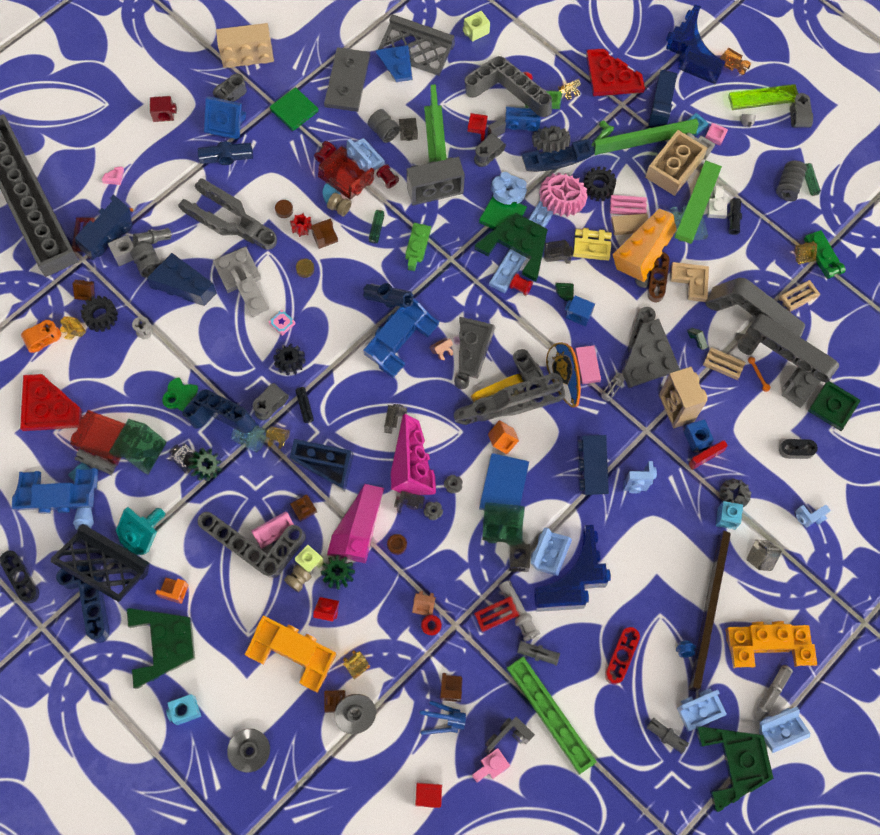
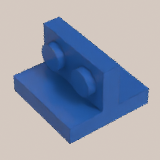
M208 96L205 102L204 132L238 139L240 137V125L246 119V112L242 111V103Z

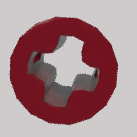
M324 141L322 148L314 154V157L319 163L327 165L328 159L337 150L333 144Z
M384 165L377 171L376 175L385 182L386 188L390 189L399 182V177L392 173L389 165Z

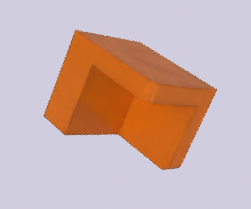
M500 420L488 433L492 446L505 454H508L519 442L515 430Z
M165 578L161 590H156L155 594L160 598L182 604L189 585L186 581L178 578L177 581Z

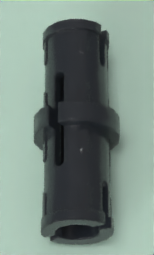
M732 198L730 200L728 232L731 235L740 233L742 201L739 198Z

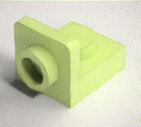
M309 545L295 557V561L307 572H311L315 566L320 568L324 563L323 557Z

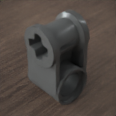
M240 74L231 75L214 88L213 95L219 99L235 102L247 92L243 76Z
M800 93L796 95L794 102L790 106L791 126L793 128L812 127L813 113L810 97L807 94Z
M491 133L476 147L475 164L479 167H486L504 151L506 144Z
M520 349L513 354L514 363L524 382L544 376L539 365L535 363L527 350Z
M275 383L270 384L253 402L255 416L259 420L269 419L287 402L289 395Z

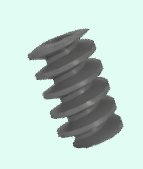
M789 161L785 164L776 189V194L781 199L790 202L797 200L806 175L805 172L807 171V166L803 162Z

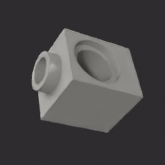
M129 235L108 243L119 266L133 261L130 252L137 245L131 241Z

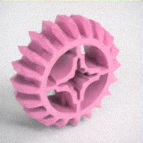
M560 173L557 175L552 174L541 184L539 191L540 201L543 203V207H547V211H553V215L558 213L560 217L563 214L567 217L570 214L574 216L576 213H580L586 204L587 188L584 187V183H579V178L574 179L573 175L567 176L566 173L564 175Z

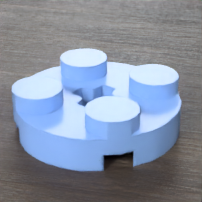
M502 172L500 176H497L492 181L491 192L494 193L493 197L503 204L511 205L512 202L516 201L518 204L525 198L527 183L525 180L510 175L508 172Z

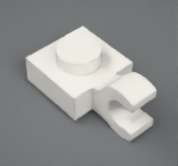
M715 186L713 198H710L708 201V218L725 219L727 217V200L722 199L723 186Z

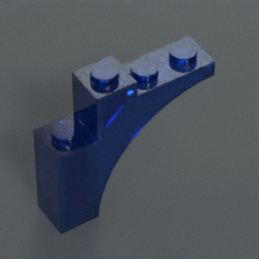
M695 4L692 10H688L685 16L686 22H682L680 27L675 26L673 32L670 31L668 33L666 49L680 55L678 59L680 62L679 70L716 85L726 61L713 54L702 41L697 25L701 6Z
M585 525L583 529L582 551L575 566L558 581L547 586L535 588L536 612L584 609L586 603H589V593L585 589L605 588L608 581H611L610 569L606 568V563L598 564L600 562V551L596 550L598 532L594 531L593 525Z

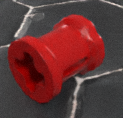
M518 273L515 274L510 283L511 289L515 288L521 291L524 296L528 295L533 286V281L523 279Z

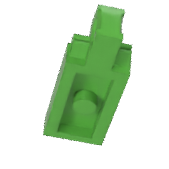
M418 223L413 224L405 257L406 260H409L408 270L415 271L417 262L424 260L431 226Z

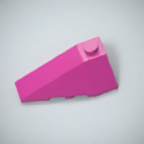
M407 414L402 416L391 469V489L405 496L433 495L436 493L435 474L429 468L428 460H430L428 453H425L423 447L425 439L420 422Z
M367 484L363 486L332 534L327 552L328 556L336 557V555H339L342 559L347 557L348 560L366 563L384 488Z

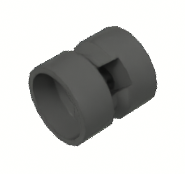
M384 109L374 112L368 120V126L377 133V136L384 143L392 141L400 131V126L394 120H391V117Z
M141 243L130 252L140 275L144 278H147L161 264L150 243Z

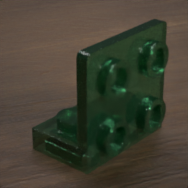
M128 419L109 453L129 461L148 475L167 442L145 423Z
M485 502L482 540L488 543L522 544L525 506Z

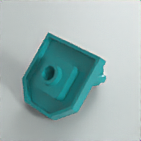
M129 507L125 508L116 528L120 543L136 555L147 554L157 534L153 527L165 517V512L161 508H156L145 518L143 516L139 517Z

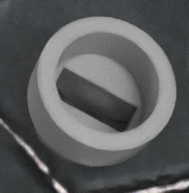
M742 114V125L744 127L747 125L748 127L753 126L756 115Z

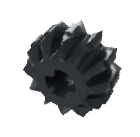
M291 343L288 347L283 344L282 350L276 349V355L273 356L274 366L279 368L280 373L285 372L287 376H289L290 372L296 375L297 369H303L302 364L306 362L305 358H303L305 354L303 351H300L298 345L293 348Z

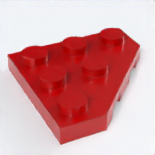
M605 49L586 51L593 96L644 93L643 75L640 72H634L628 68V64L619 58H613Z
M43 374L23 375L20 425L22 431L81 428L82 410L76 403L69 399Z

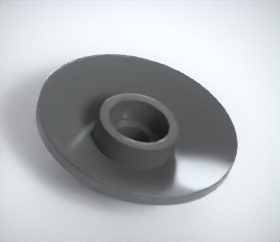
M348 695L335 708V722L343 732L349 734L362 733L370 728L375 721V705L365 695ZM358 709L355 713H351V710Z
M256 729L241 730L231 738L228 744V759L231 765L241 772H255L261 769L269 758V741L262 732ZM247 748H253L254 752L252 755H247Z

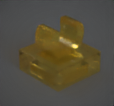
M577 79L558 87V89L562 93L566 92V99L570 100L572 99L571 92H574L576 97L580 96V91L576 87L581 86V83Z
M810 242L795 245L796 262L800 265L816 261L817 244Z
M64 316L60 320L62 324L60 332H67V335L64 337L65 339L72 340L75 336L82 337L86 333L77 318Z
M277 427L267 429L266 437L270 438L268 446L271 447L273 441L277 440L279 442L278 449H281L284 446V441L289 438L290 431Z
M353 650L351 658L348 660L346 657L343 658V665L355 680L371 666L360 651L356 652Z

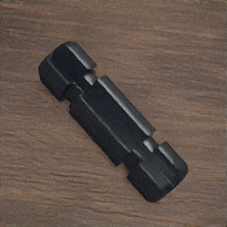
M305 387L297 388L295 392L304 423H311L314 421L306 389Z

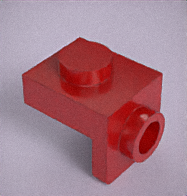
M319 597L314 609L313 618L333 622L338 615L339 601Z

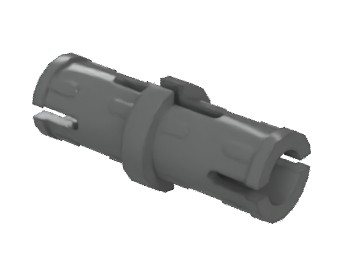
M169 228L161 230L150 229L148 232L133 234V242L135 245L141 243L156 244L158 241L170 240L172 235Z
M82 449L78 450L75 457L76 461L91 466V469L96 468L111 476L115 471L114 468L117 466V464L102 459L98 454L95 456Z
M520 641L517 651L518 654L535 658V661L542 660L557 666L560 653L544 649L542 645L535 646Z
M654 717L652 718L646 729L661 738V742L669 744L682 754L689 743L676 735L672 728L668 729Z

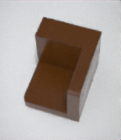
M331 219L311 225L312 235L318 249L338 242Z
M442 673L440 701L461 702L462 677Z

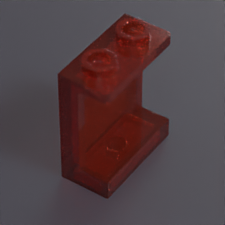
M341 146L319 164L318 177L351 200L354 196H358L366 186H370L373 183L374 169L371 167L366 172L360 169L355 162L347 157V149Z
M87 410L86 414L80 419L77 431L72 434L70 444L77 451L82 449L118 465L134 431L128 424Z

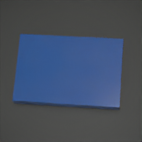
M492 453L479 509L517 518L529 461Z

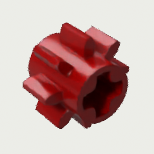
M304 213L302 215H294V221H290L292 233H297L299 237L301 235L308 236L312 225L311 217L307 218L304 216Z

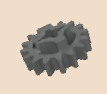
M556 126L544 127L543 129H538V132H534V135H532L533 147H537V150L543 149V152L552 153L553 150L559 152L560 149L565 150V147H569L570 135L569 131H566L565 128L560 129V127Z

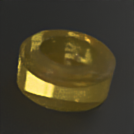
M309 259L299 260L296 264L297 274L302 278L312 276L314 273L313 262Z

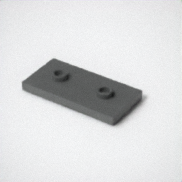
M337 47L324 102L325 107L359 112L370 52Z

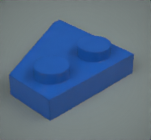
M408 45L376 50L378 58L384 63V66L391 73L395 82L413 80Z

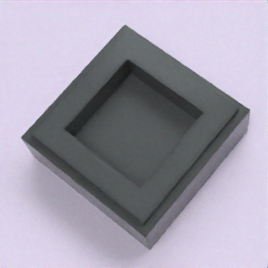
M501 118L488 125L487 136L492 133L498 137L505 133V120Z

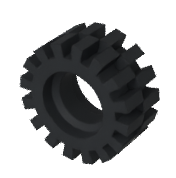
M597 167L596 170L592 168L591 171H588L584 179L587 197L591 195L590 199L596 198L598 202L600 198L602 201H605L606 198L609 199L613 195L616 186L615 174H611L610 169L606 171V167H603V170ZM596 180L603 181L606 187L598 188L593 185V182Z
M97 295V299L94 296L91 297L92 301L87 299L85 301L87 305L83 304V310L81 309V317L87 327L91 330L94 329L95 332H99V329L101 332H104L106 327L108 330L111 329L109 325L114 326V320L117 321L118 319L116 316L118 312L112 301L105 296L101 298L100 295ZM96 310H106V314L102 318H93V313Z

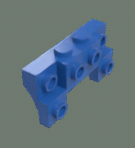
M414 298L411 307H400L395 314L392 313L388 317L387 323L376 331L375 337L363 350L366 357L378 364L379 369L393 379L405 366V362L395 355L416 330L428 338L439 325V321L431 316Z
M76 469L74 484H41L40 471L19 472L18 485L12 496V509L16 511L38 510L39 514H50L51 510H57L58 513H70V510L93 507L94 489H97L98 469Z

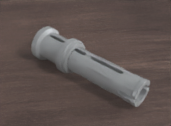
M505 581L500 584L499 588L504 597L511 596L513 603L516 605V610L519 612L520 616L515 617V624L519 626L524 635V642L540 635V631L536 630L531 620L532 616L525 611L511 581Z

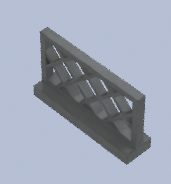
M392 14L389 19V26L378 50L384 49V46L389 44L395 47L394 42L401 39L404 42V46L408 45L409 48L418 45L419 52L411 54L409 50L410 59L412 60L411 66L440 76L449 53L454 48V35ZM392 30L399 32L400 36L391 39L390 33ZM412 36L416 41L407 44L404 38ZM430 42L431 47L422 49L420 43ZM439 47L447 48L445 53L438 55L436 49ZM433 50L436 56L427 60L424 53ZM422 55L425 60L417 63L414 61V58ZM438 60L440 64L438 69L431 68L429 63Z

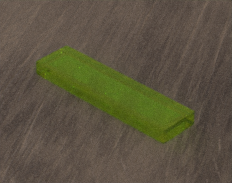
M796 84L730 92L728 98L731 109L739 110L793 103L796 95H798Z

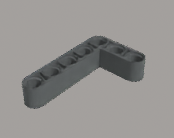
M502 56L492 58L464 79L466 95L468 97H477L499 82L540 117H547L552 113V97Z
M736 278L712 288L706 301V306L711 310L720 311L738 304L755 318L758 314L766 315L801 338L805 324L749 280Z
M763 314L756 316L738 344V349L742 353L752 355L758 345L762 343L822 382H829L839 368V363L835 359Z
M210 512L201 513L197 521L201 529L263 575L270 578H276L281 574L306 539L305 532L299 526H288L267 554ZM212 517V524L206 527V520ZM224 529H228L227 536L225 538H221V531ZM299 531V537L296 540H292V532ZM243 540V547L237 550L236 543ZM282 547H287L286 555L280 557L279 550ZM254 552H259L257 561H252L251 559ZM274 563L275 570L272 573H268L267 566Z

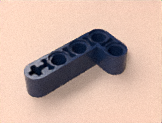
M660 70L648 127L654 128L667 125L672 109L671 103L678 73Z
M207 389L200 391L184 408L182 413L195 429L203 427L211 417L242 433L250 432L256 424L245 408Z
M88 565L76 566L80 572L89 570ZM91 565L92 571L98 570L95 566ZM60 569L56 574L57 582L66 589L79 588L87 636L94 642H105L109 637L110 631L103 593L73 575L71 580L65 583V577L70 575V573ZM93 576L94 580L101 582L100 576ZM91 589H95V594L88 597V592ZM98 608V614L91 617V611Z

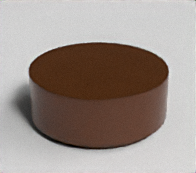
M288 200L278 201L275 205L277 216L280 218L290 217L293 214L292 203Z
M394 534L389 537L387 548L394 555L403 554L407 549V541L404 536Z

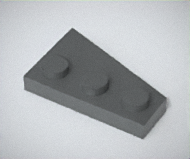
M459 316V373H465L469 377L478 379L495 326Z

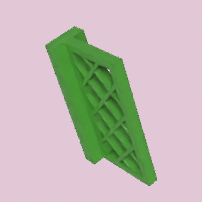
M436 84L430 87V106H424L429 162L447 159L442 105H438Z

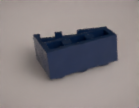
M114 194L110 198L112 202L105 210L101 208L98 211L100 213L99 217L94 222L89 221L75 237L77 247L92 260L103 255L105 249L109 247L108 243L119 239L121 235L128 233L132 228L130 208Z
M173 253L147 277L151 289H158L167 292L169 295H176L202 306H205L217 294L211 281Z
M606 435L578 436V471L581 473L579 491H582L583 495L609 494Z
M294 439L290 459L344 492L346 491L354 456L353 452L342 448Z

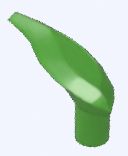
M604 120L601 121L599 126L603 130L595 140L606 138L614 130V126H609Z

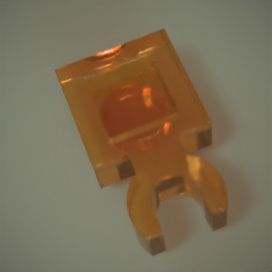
M729 47L718 61L719 64L731 71L736 68L741 75H745L746 70L751 66L749 61L741 60L743 55Z

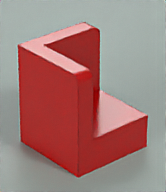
M470 113L467 132L481 134V141H484L488 116Z
M417 783L415 807L440 808L442 785Z

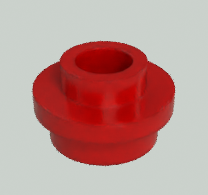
M435 615L424 617L421 623V628L427 635H436L442 627L441 620ZM428 622H435V628L429 629Z

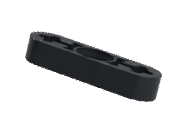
M11 550L4 552L0 557V564L19 599L28 604L34 603L39 598V590L21 557ZM10 556L14 558L12 560V562L16 566V568L14 569L9 563H7L9 561L8 558ZM18 572H24L25 574L21 582H15L14 580ZM25 585L30 591H32L30 598L25 596L27 594L26 590L23 588V586Z

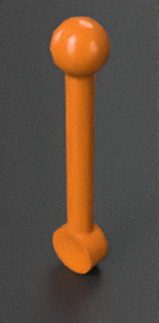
M749 357L748 362L752 364L763 385L762 390L768 392L771 388L770 385L766 384L755 364V358Z

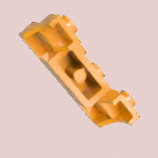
M263 615L244 655L264 665L271 650L306 668L299 684L318 693L337 655L336 652L316 643L317 639L309 634L303 636L298 633L299 630L289 624L285 627Z
M784 621L772 622V625H764V622H752L749 627H728L725 629L733 668L756 667L754 653L792 651L794 667L817 666L815 644L811 642L809 625L792 626L791 624H784Z

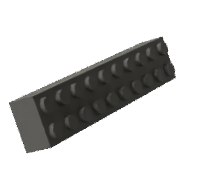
M4 114L0 115V190L39 269L47 277L78 263L79 260Z

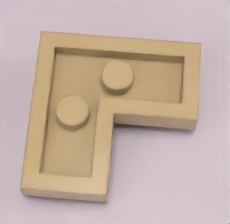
M673 262L671 265L670 282L688 284V300L706 302L708 299L709 266Z

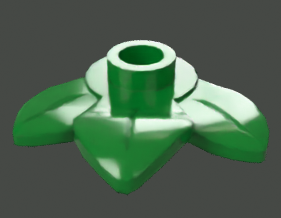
M179 377L173 379L168 384V392L162 398L163 405L168 409L177 408L183 411L197 395L198 386L192 384L183 385ZM172 398L176 399L173 403L169 402Z

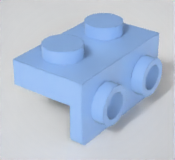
M364 138L355 143L351 139L347 140L346 152L348 156L353 158L358 167L363 169L366 174L384 166L385 161Z
M648 461L643 472L629 471L623 483V491H629V493L647 491L657 475L656 467H653V461Z
M544 528L538 537L537 547L532 552L531 564L538 571L558 576L572 539L568 536L552 533L549 528Z
M710 688L699 693L700 698L693 700L691 696L680 701L682 705L677 710L688 732L696 729L697 726L705 725L727 715L718 697V694H720L718 690L712 692Z
M798 707L786 708L780 714L773 717H765L760 722L759 733L764 735L765 742L772 753L810 737L809 730L799 717L800 710Z

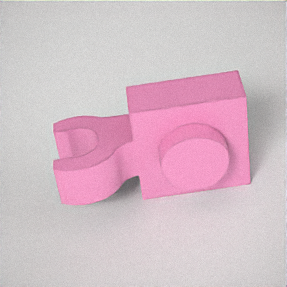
M497 748L480 761L484 767L472 776L476 782H479L488 774L494 779L509 768L510 764Z

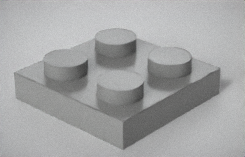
M247 247L213 260L227 293L237 290L236 282L230 270L234 269L237 272L240 281L246 279L245 274L241 270L240 265L245 264L255 282L261 280V276Z

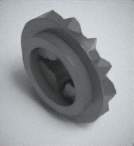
M734 478L726 480L720 488L719 494L722 502L742 504L745 507L751 500V492L748 485L742 480ZM739 488L738 494H740L741 496L738 495L733 500V492L731 491H734L735 489Z

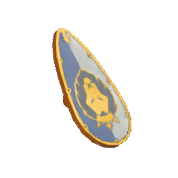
M555 343L547 353V370L549 374L556 373L561 376L565 389L563 400L570 407L574 408L579 404L581 392L576 355L573 348L567 343ZM551 379L553 383H560L558 379Z

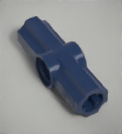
M223 141L218 143L217 146L198 148L200 164L219 162L221 165H231L236 160L253 159L252 144H232Z
M371 283L370 285L366 284L363 288V296L366 300L384 303L388 308L394 306L411 307L414 302V295L411 291L393 288L389 283L382 285Z

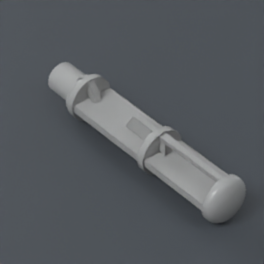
M617 372L612 378L611 382L614 385L607 394L604 393L606 389L601 394L603 400L611 401L612 397L609 394L616 385L619 387L625 380L623 373Z
M781 666V669L757 707V713L754 716V720L760 723L769 714L793 673L789 666Z

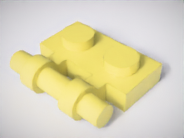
M589 228L575 229V236H581L582 238L575 237L573 257L609 261L611 241H604V239L611 240V232H605V230L600 229L599 231L589 230Z

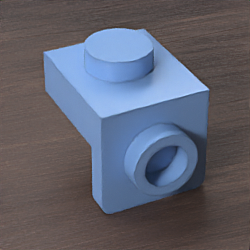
M802 505L795 511L797 520L807 528L815 522L817 525L828 519L826 515L831 510L827 505H824L810 514L805 506Z

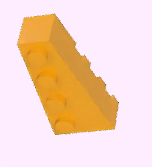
M659 208L612 254L616 269L645 282L648 272L654 268V262L657 258H660L662 249L668 245L677 230L674 215Z

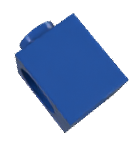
M575 295L573 300H569L565 307V311H567L566 319L586 327L593 313L595 303Z
M705 419L688 424L683 431L692 452L697 450L703 452L710 448L714 441ZM695 435H701L703 440L697 439Z

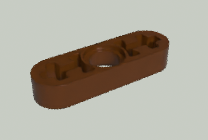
M662 252L660 258L656 259L654 268L650 271L647 296L650 301L655 303L662 301L666 292L670 259L664 252ZM658 259H662V262H663V263H662L661 268H658V266H659V260H658ZM654 274H661L663 280H656ZM656 286H659L658 296H655L654 293Z

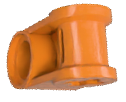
M44 320L24 330L21 333V337L28 351L35 353L57 342L61 337V331L53 321Z

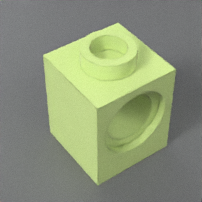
M479 11L464 19L463 32L473 42L489 34L490 21L482 11Z

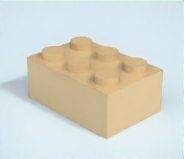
M268 23L216 29L223 68L274 62Z
M677 130L649 165L645 178L675 196L702 162L708 148Z
M692 367L670 373L659 394L673 429L695 422L707 402V394L704 389H701L699 377Z

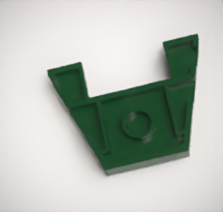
M515 213L476 243L474 250L489 257L496 244H502L530 259L523 269L522 275L536 282L548 229Z
M132 608L127 609L129 628L150 625L153 666L132 669L134 689H139L146 683L154 681L167 672L173 671L195 659L190 617Z
M701 726L696 727L700 746L722 743L731 787L710 791L714 811H722L724 807L735 803L742 796L753 792L774 779L764 735Z

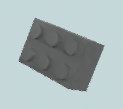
M450 157L442 161H432L428 164L407 168V190L412 206L464 194L465 174L459 157Z

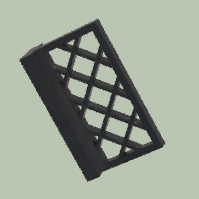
M84 524L78 527L77 533L51 558V563L117 602H120L140 579L143 580L148 575L150 564L148 561ZM76 542H79L82 545H84L85 548L73 549V545ZM89 553H98L102 558L90 559ZM86 554L87 560L75 561V555ZM71 555L72 561L64 562L60 558ZM113 562L118 565V568L107 569L106 563ZM103 563L104 570L92 571L91 565ZM88 565L89 571L80 572L76 566ZM130 572L133 575H135V577L132 579H124L123 573ZM120 573L121 580L109 581V574ZM105 575L106 581L97 582L93 576ZM122 585L123 590L118 594L111 590V586Z

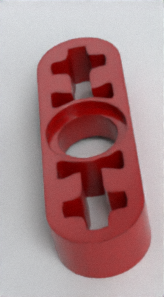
M628 627L622 631L605 671V678L610 684H619L626 675L640 640V634L637 629ZM630 632L633 633L632 637L635 638V640H632L629 643L628 647L621 646V643L623 645L626 644L628 637H626L625 634L628 635ZM620 650L626 651L628 654L627 661H620L617 658V652ZM617 665L624 666V669L620 667L617 672L620 678L617 677L613 680L610 671L613 672Z

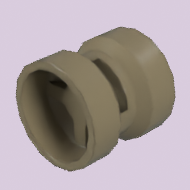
M335 192L329 198L327 208L337 211L339 215L344 217L349 212L352 201L347 198L343 199L340 194Z
M296 564L293 572L287 575L284 581L299 593L303 588V584L308 582L312 576L304 568Z

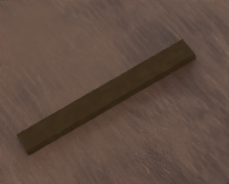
M724 530L718 537L688 689L695 692L701 689L731 536L730 532Z

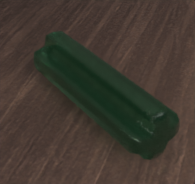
M806 163V183L810 195L817 196L821 192L813 165Z
M376 210L374 213L369 234L370 243L377 244L379 241L385 216L382 210Z

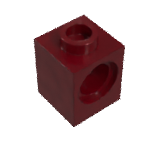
M171 96L150 97V114L153 122L174 121V114H177L176 103H173Z

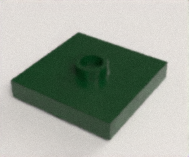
M829 381L825 382L808 412L842 431L861 400Z

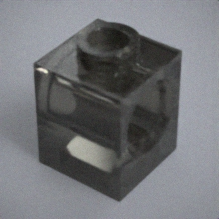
M524 541L510 543L508 572H529L530 544H525ZM521 552L525 558L518 560L514 557V554Z

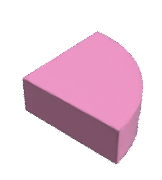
M115 167L114 170L105 173L102 178L103 184L121 185L124 173L123 167Z

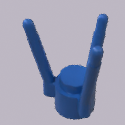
M430 701V705L451 713L445 715L429 711H419L420 715L448 720L447 726H451L448 728L422 730L420 732L421 735L447 732L458 733V729L464 730L466 713L460 712V709H453Z

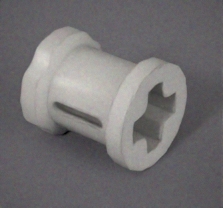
M140 316L133 320L132 327L136 331L137 336L142 339L150 338L153 328L148 319Z

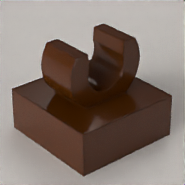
M74 280L72 283L74 299L85 301L88 299L92 301L91 297L94 296L95 298L94 281Z
M307 494L290 503L300 522L317 513Z
M324 691V712L334 713L337 704L346 697V691Z

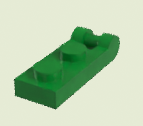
M822 230L805 236L804 241L827 279L834 277L835 274L845 273L844 264L840 263Z

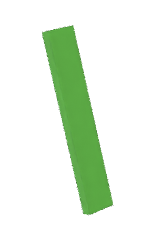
M691 119L594 140V154L598 155L669 140L677 130L684 134H696L699 123L697 119Z
M705 160L674 238L692 244L722 166Z
M524 656L506 668L577 773L580 775L597 763Z

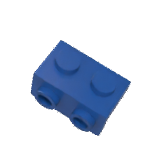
M506 107V129L538 131L541 118L534 111L528 108Z

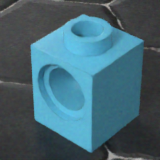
M723 501L718 507L716 526L736 530L741 524L743 505Z
M193 694L168 702L169 709L166 710L168 719L176 725L202 717L196 696ZM182 705H186V714L183 716H179V707H181Z

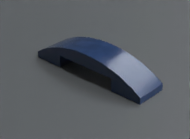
M590 139L572 142L571 147H566L565 150L560 149L559 152L553 150L552 153L545 152L540 154L539 150L524 153L521 156L526 171L537 172L560 169L579 163L593 156L594 150Z

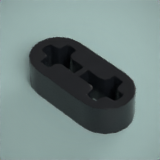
M787 439L779 446L780 455L788 459H809L818 451L817 444L809 439ZM787 445H789L790 449H793L791 452H788V449H785ZM806 445L809 449H812L809 453L806 449H803Z

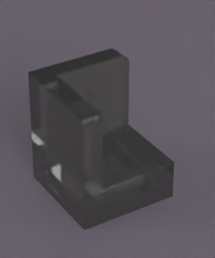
M756 539L746 560L758 570L772 571L782 550L769 540Z

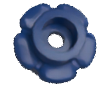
M688 640L681 641L676 647V652H678L681 658L692 657L695 655L696 645H693Z

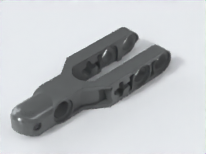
M200 178L195 184V189L205 197L241 217L240 224L228 223L186 199H182L178 204V207L185 214L222 236L238 235L252 244L255 243L266 250L273 249L277 244V237L273 230L247 215L240 200L203 178Z
M552 373L503 388L494 395L478 399L473 404L456 409L453 414L456 423L468 425L501 416H514L559 402L565 397L562 378L560 375ZM551 379H558L560 382L548 385ZM534 384L540 386L539 388L530 390V387ZM560 389L562 391L561 395L558 397H554L551 395V393H555ZM514 391H518L520 394L514 395ZM544 397L541 402L533 401L535 398ZM479 408H486L485 412L477 413Z

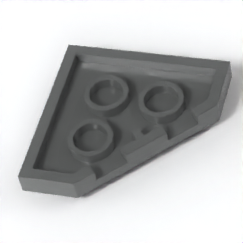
M656 319L642 324L628 354L627 362L622 369L628 388L680 370L660 320Z

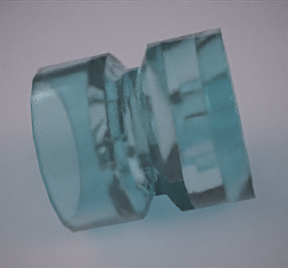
M258 425L248 433H242L234 429L231 439L240 445L245 444L246 448L254 452H258L266 441L268 430Z

